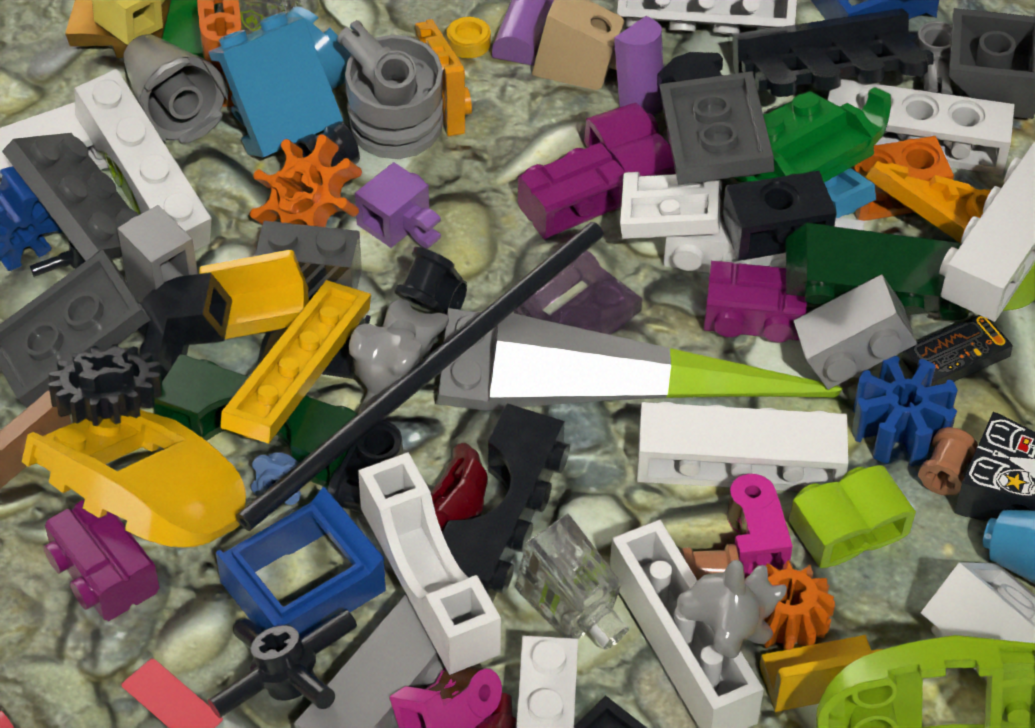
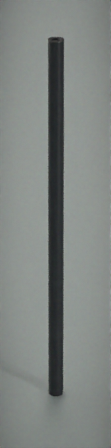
M590 222L271 485L236 515L241 526L248 531L256 527L604 236L602 228L595 222Z

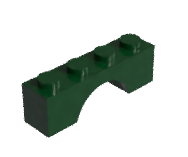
M180 354L162 381L163 394L162 397L155 398V414L178 421L208 441L215 435L226 431V429L221 428L222 410L250 375H242L219 367L214 362L206 359L198 360ZM305 395L276 435L289 446L292 457L299 463L358 415V413L348 407L334 406ZM349 449L310 482L328 488L335 470L342 464Z

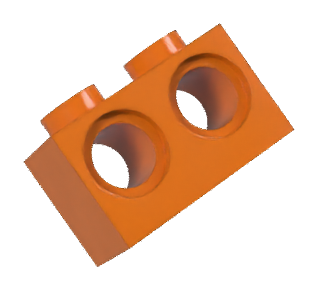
M936 136L874 145V155L851 167V169L866 177L871 167L879 161L885 164L894 163L908 167L907 176L928 182L934 175L952 180L954 178V174ZM875 185L876 200L858 208L854 212L857 220L863 221L916 213L877 185Z

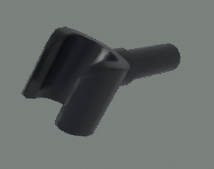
M69 240V251L30 265L33 277L69 265L76 269L86 261Z

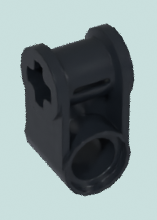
M414 247L412 252L414 257L413 264L404 283L397 285L394 291L395 294L409 301L412 307L430 314L443 313L447 315L448 308L461 310L467 293V282L463 280L454 268L455 264L436 252L422 247Z
M388 421L380 422L350 447L342 464L335 470L327 491L342 508L363 514L360 503L358 470L403 454L402 436L396 425ZM376 453H386L382 455H374Z

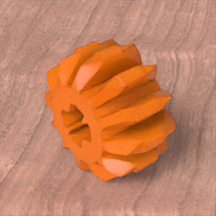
M789 559L783 564L782 570H778L767 563L769 582L772 585H786L787 592L782 600L777 603L775 610L768 617L764 618V621L769 624L773 631L772 638L764 644L765 648H769L776 642L782 643L785 650L793 649L795 643L801 646L814 645L816 637L824 638L825 634L828 633L831 624L830 617L833 616L835 608L834 596L828 594L829 585L827 584V578L812 579L813 571L811 565H808L801 571L794 570Z

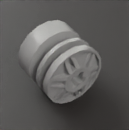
M401 35L377 37L375 39L383 48L387 46L392 50L403 51L412 57L417 70L415 94L409 104L401 106L382 105L375 97L374 84L363 74V67L351 55L345 72L350 131L355 141L363 150L378 157L402 159L417 156L432 147L442 131L443 68L438 55L422 41L410 36ZM397 75L385 78L387 82L392 84H399L405 81L404 78Z

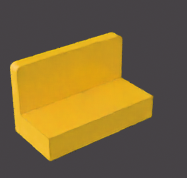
M293 250L279 251L199 267V274L212 273L232 298L225 339L289 327L309 302L308 286Z
M866 635L761 654L759 666L774 711L779 712L819 704L830 682L846 666L863 656L883 649L871 650Z

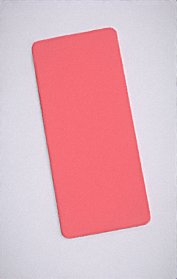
M155 659L147 661L122 683V688L168 728H215L223 721V718H218L208 704Z

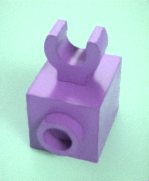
M393 162L355 192V204L359 208V213L356 216L357 225L388 247L392 248L409 233L418 244L425 248L431 247L441 238V234L433 229L441 221V218L436 212L429 209V185L416 173H410Z

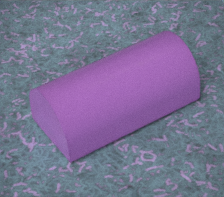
M511 0L492 47V58L534 66L546 18L554 0Z
M645 16L614 37L619 106L623 107L637 103L646 113L655 115L663 109L660 88L657 85L658 73L664 68L662 29L657 21Z

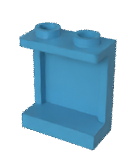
M285 12L274 14L259 22L261 29L250 34H246L245 30H239L219 39L221 46L208 52L212 61L220 62L246 126L248 135L241 137L248 155L266 157L281 150V142L285 139L296 143L302 137L316 134L335 122L343 121L305 18L287 17Z

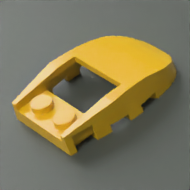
M140 409V417L121 416V423L118 424L113 423L111 418L103 419L98 426H93L92 421L84 419L79 423L69 424L44 436L35 432L27 435L22 463L28 467L37 463L51 472L49 483L62 493L72 489L85 499L83 504L84 510L98 518L105 516L107 512L127 520L125 531L147 541L170 547H196L212 542L241 525L236 515L246 507V491L240 474L209 442L176 420ZM159 446L164 448L118 471L106 465L139 448H144L151 452L157 450Z

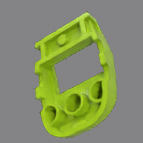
M952 635L901 644L863 656L846 666L826 688L817 708L816 728H1035V643ZM946 668H977L979 676H987L985 724H949L922 727L923 678L946 676Z

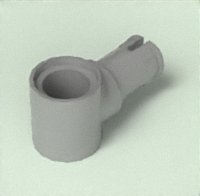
M359 20L350 24L352 32L348 27L344 28L339 34L337 41L361 64L363 74L374 84V94L378 102L387 106L409 104L414 97L417 70L412 57L403 51L392 50L387 46L383 48L363 27ZM397 75L404 78L405 81L399 84H392L387 82L385 78Z
M930 21L919 28L917 47L921 51L930 50L934 54L933 64L928 65V72L919 77L924 79V91L953 95L951 79L949 77L952 25L946 22Z

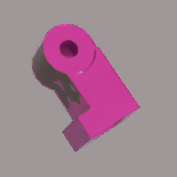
M758 474L739 476L730 487L727 520L730 526L739 533L735 537V545L738 559L743 564L744 577L746 579L757 566H766L767 563L778 570H782L783 564L788 559L791 560L793 546L773 483L764 476Z
M471 666L449 675L447 669L444 668L437 681L428 688L420 689L405 686L389 697L399 728H475L497 709L501 700L502 685L498 674L492 669Z

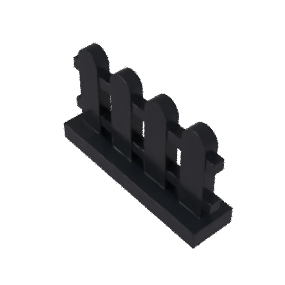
M903 8L732 34L734 74L753 72L757 90H767L776 97L792 96L797 93V85L810 83L820 90H833L841 86L842 78L855 77L863 83H877L885 79V72L899 70L906 76H921L928 72V65L933 64L934 57L930 50L921 51L917 47V37L914 34H909V14Z

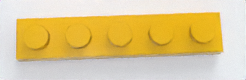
M326 280L222 410L221 428L241 434L249 439H256L269 444L370 310L371 294Z

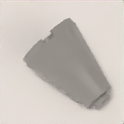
M151 34L138 36L128 44L124 52V64L134 97L163 141L170 139L179 140L180 143L192 142L206 135L219 123L223 115L221 107L224 97L228 100L229 91L224 76L212 63Z

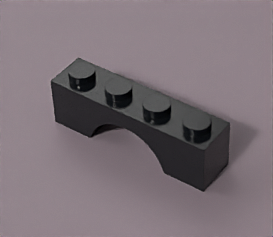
M508 403L488 440V472L501 482L508 494L495 509L483 516L468 520H449L442 533L460 569L469 578L475 575L478 576L492 603L497 592L505 594L508 590L514 572V564L511 562L517 551L524 553L527 549L533 532L531 520L535 511L542 513L545 510L552 490V483L549 481L554 472L562 473L570 451V444L564 443L565 421Z

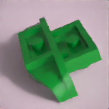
M877 87L870 89L866 104L862 110L849 103L838 106L811 91L794 97L789 103L770 113L763 114L774 156V172L734 178L739 183L790 174L820 171L824 183L874 155V145L883 137L888 125L891 94Z

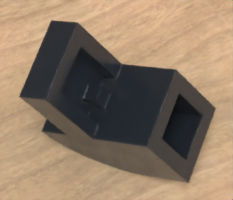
M212 273L186 275L170 279L156 290L153 289L140 303L151 319L138 329L145 337V341L140 347V355L150 352L153 355V362L160 363L162 381L179 355L187 356L189 345L225 341L232 298Z

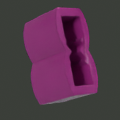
M632 103L586 118L584 136L586 147L588 148L601 142L612 155L613 161L616 160L625 172H639L640 176L676 174L670 144L659 135L658 124L651 113H646L639 104Z

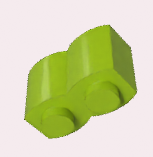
M877 465L868 468L856 467L848 471L841 478L840 482L822 485L814 483L806 486L793 499L789 522L819 568H828L851 560L864 551L876 550L904 538L910 534L916 511L884 465Z

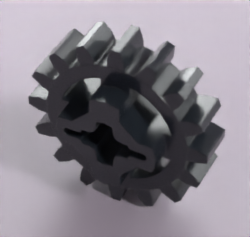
M113 344L107 351H101L99 347L93 346L91 347V353L74 352L72 353V362L59 361L57 362L58 371L49 373L50 383L48 386L52 407H57L58 415L61 417L72 414L74 423L87 419L92 421L93 426H98L103 419L111 418L115 424L121 423V416L137 418L141 416L140 407H155V398L162 397L163 394L160 363L153 362V355L150 352L139 355L138 347L134 346L125 350L120 348L118 344Z

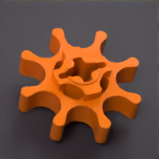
M323 134L317 137L313 152L304 158L303 150L289 139L283 140L281 148L286 154L283 168L273 175L266 174L260 169L254 172L253 177L255 180L267 188H271L269 200L263 206L253 208L250 211V217L262 225L264 221L274 222L280 219L281 223L326 227L328 219L336 212L343 211L352 217L357 216L359 213V208L346 198H341L340 193L347 181L361 176L362 170L347 158L343 159L336 166L331 167L332 158L338 151L339 146Z

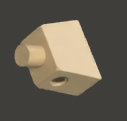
M554 0L546 18L532 75L594 90L602 88L609 69L617 71L614 37L622 32L625 22L622 16L590 0Z

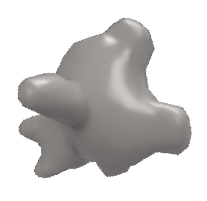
M399 299L390 303L382 327L367 323L357 326L351 335L349 354L354 360L355 374L367 387V394L359 413L416 367L422 358L425 359L431 354L434 339L449 323V318L446 314H421L411 308L409 301Z
M733 560L723 573L703 575L691 589L681 593L677 599V607L687 620L700 621L709 625L715 634L713 646L724 656L736 658L740 653L741 644L744 639L758 644H765L772 638L773 631L769 624L764 621V618L768 617L775 610L777 603L785 596L787 587L786 585H772L768 580L767 567L764 565L757 566L745 579L742 562Z

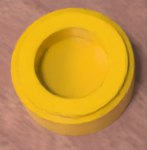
M462 17L454 20L448 26L447 42L456 56L461 58H477L489 50L491 30L489 25L479 18Z

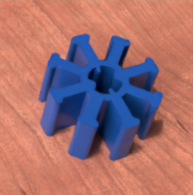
M13 166L0 170L2 174L0 184V260L8 271L22 266L21 257L24 248L30 246L38 257L46 255L52 249L42 234L58 231V233L63 232Z
M893 356L883 360L879 378L871 375L869 370L863 371L860 376L853 406L855 415L851 432L856 442H861L863 438L877 435L873 458L883 463H889L895 444L903 443L910 457L909 465L914 467L922 465L926 461L929 446L932 444L936 432L941 428L953 427L957 410L953 407L958 390L953 380H947L945 384L931 386L935 364L925 359L919 360L917 371L913 378L905 379L899 366L900 358Z

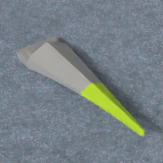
M448 308L447 317L449 318V323L444 331L443 344L479 315L480 312ZM511 313L440 372L437 404L489 411L504 409L507 403L518 407L580 402L686 397L834 398L840 394L843 388L836 385L828 390L821 381Z

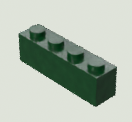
M805 223L786 237V294L805 296V301L808 303H828L882 274L903 304L907 315L920 314L926 311L939 313V318L943 320H961L967 318L969 313L972 312L941 297L945 276L939 274L941 264L951 247L959 249L962 243Z

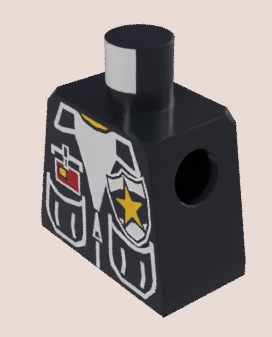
M992 412L964 477L954 511L955 514L987 522L990 518L997 519L1003 510L1035 511V432L996 412Z

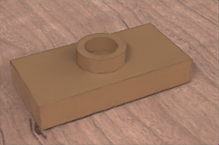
M49 390L0 430V489L27 467L22 463V458L29 433L35 432L44 436L72 424L70 415L61 417L58 415L57 407H52Z

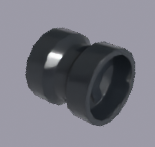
M341 121L325 127L322 134L339 146L338 151L332 158L331 167L336 166L345 158L357 164L360 160V153L350 129ZM309 134L297 140L296 145L303 150V158L310 155L315 149L317 135Z

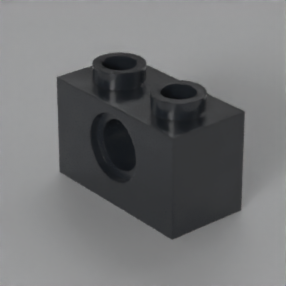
M820 171L726 185L722 220L738 261L786 253V237L805 223L835 226L837 212Z

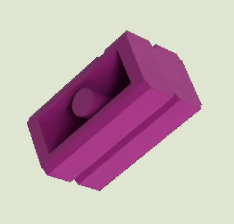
M601 142L586 149L575 148L569 151L564 158L544 166L541 164L533 165L524 174L518 176L519 208L529 221L532 220L533 226L542 238L546 239L622 207L625 171L616 160L613 161L612 155Z
M711 260L704 331L717 332L724 337H736L741 334L766 337L773 342L800 341L794 320L806 314L807 302L805 301V296L786 294V268Z
M84 500L75 504L74 509L70 510L68 508L47 520L45 529L49 543L44 545L43 549L48 561L58 574L67 570L73 578L70 586L80 605L85 610L94 606L103 620L109 622L128 611L132 604L138 605L157 594L160 587L156 567L132 534L125 531L126 527L117 515L107 512L105 516L98 518L83 509Z

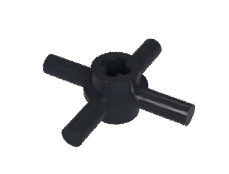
M344 609L302 638H300L298 631L291 626H275L263 631L249 619L240 620L234 628V634L251 649L254 658L251 662L249 673L208 699V703L218 718H222L265 688L270 696L276 700H292L304 695L319 709L330 707L335 700V693L315 676L313 668L316 663V654L357 628L354 617L347 609Z

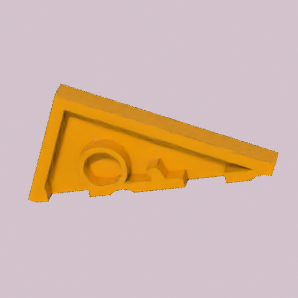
M433 19L415 23L418 40L426 43L438 55L443 68L442 110L447 137L465 134V115L472 114V103L469 89L465 87L464 67Z
M877 161L871 167L865 178L959 243H961L963 233L973 216L981 218L984 214L983 207L991 192L988 189H975L969 184L934 175L929 182L907 176L908 167L894 163L885 164Z

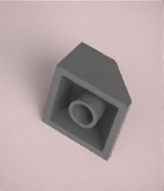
M954 8L952 14L949 77L971 98L1015 104L1013 117L1033 119L1035 114V16Z

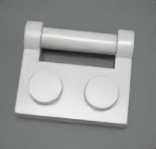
M625 172L620 221L622 239L719 234L721 179L710 180L705 183L678 185L676 174L640 176L639 172Z

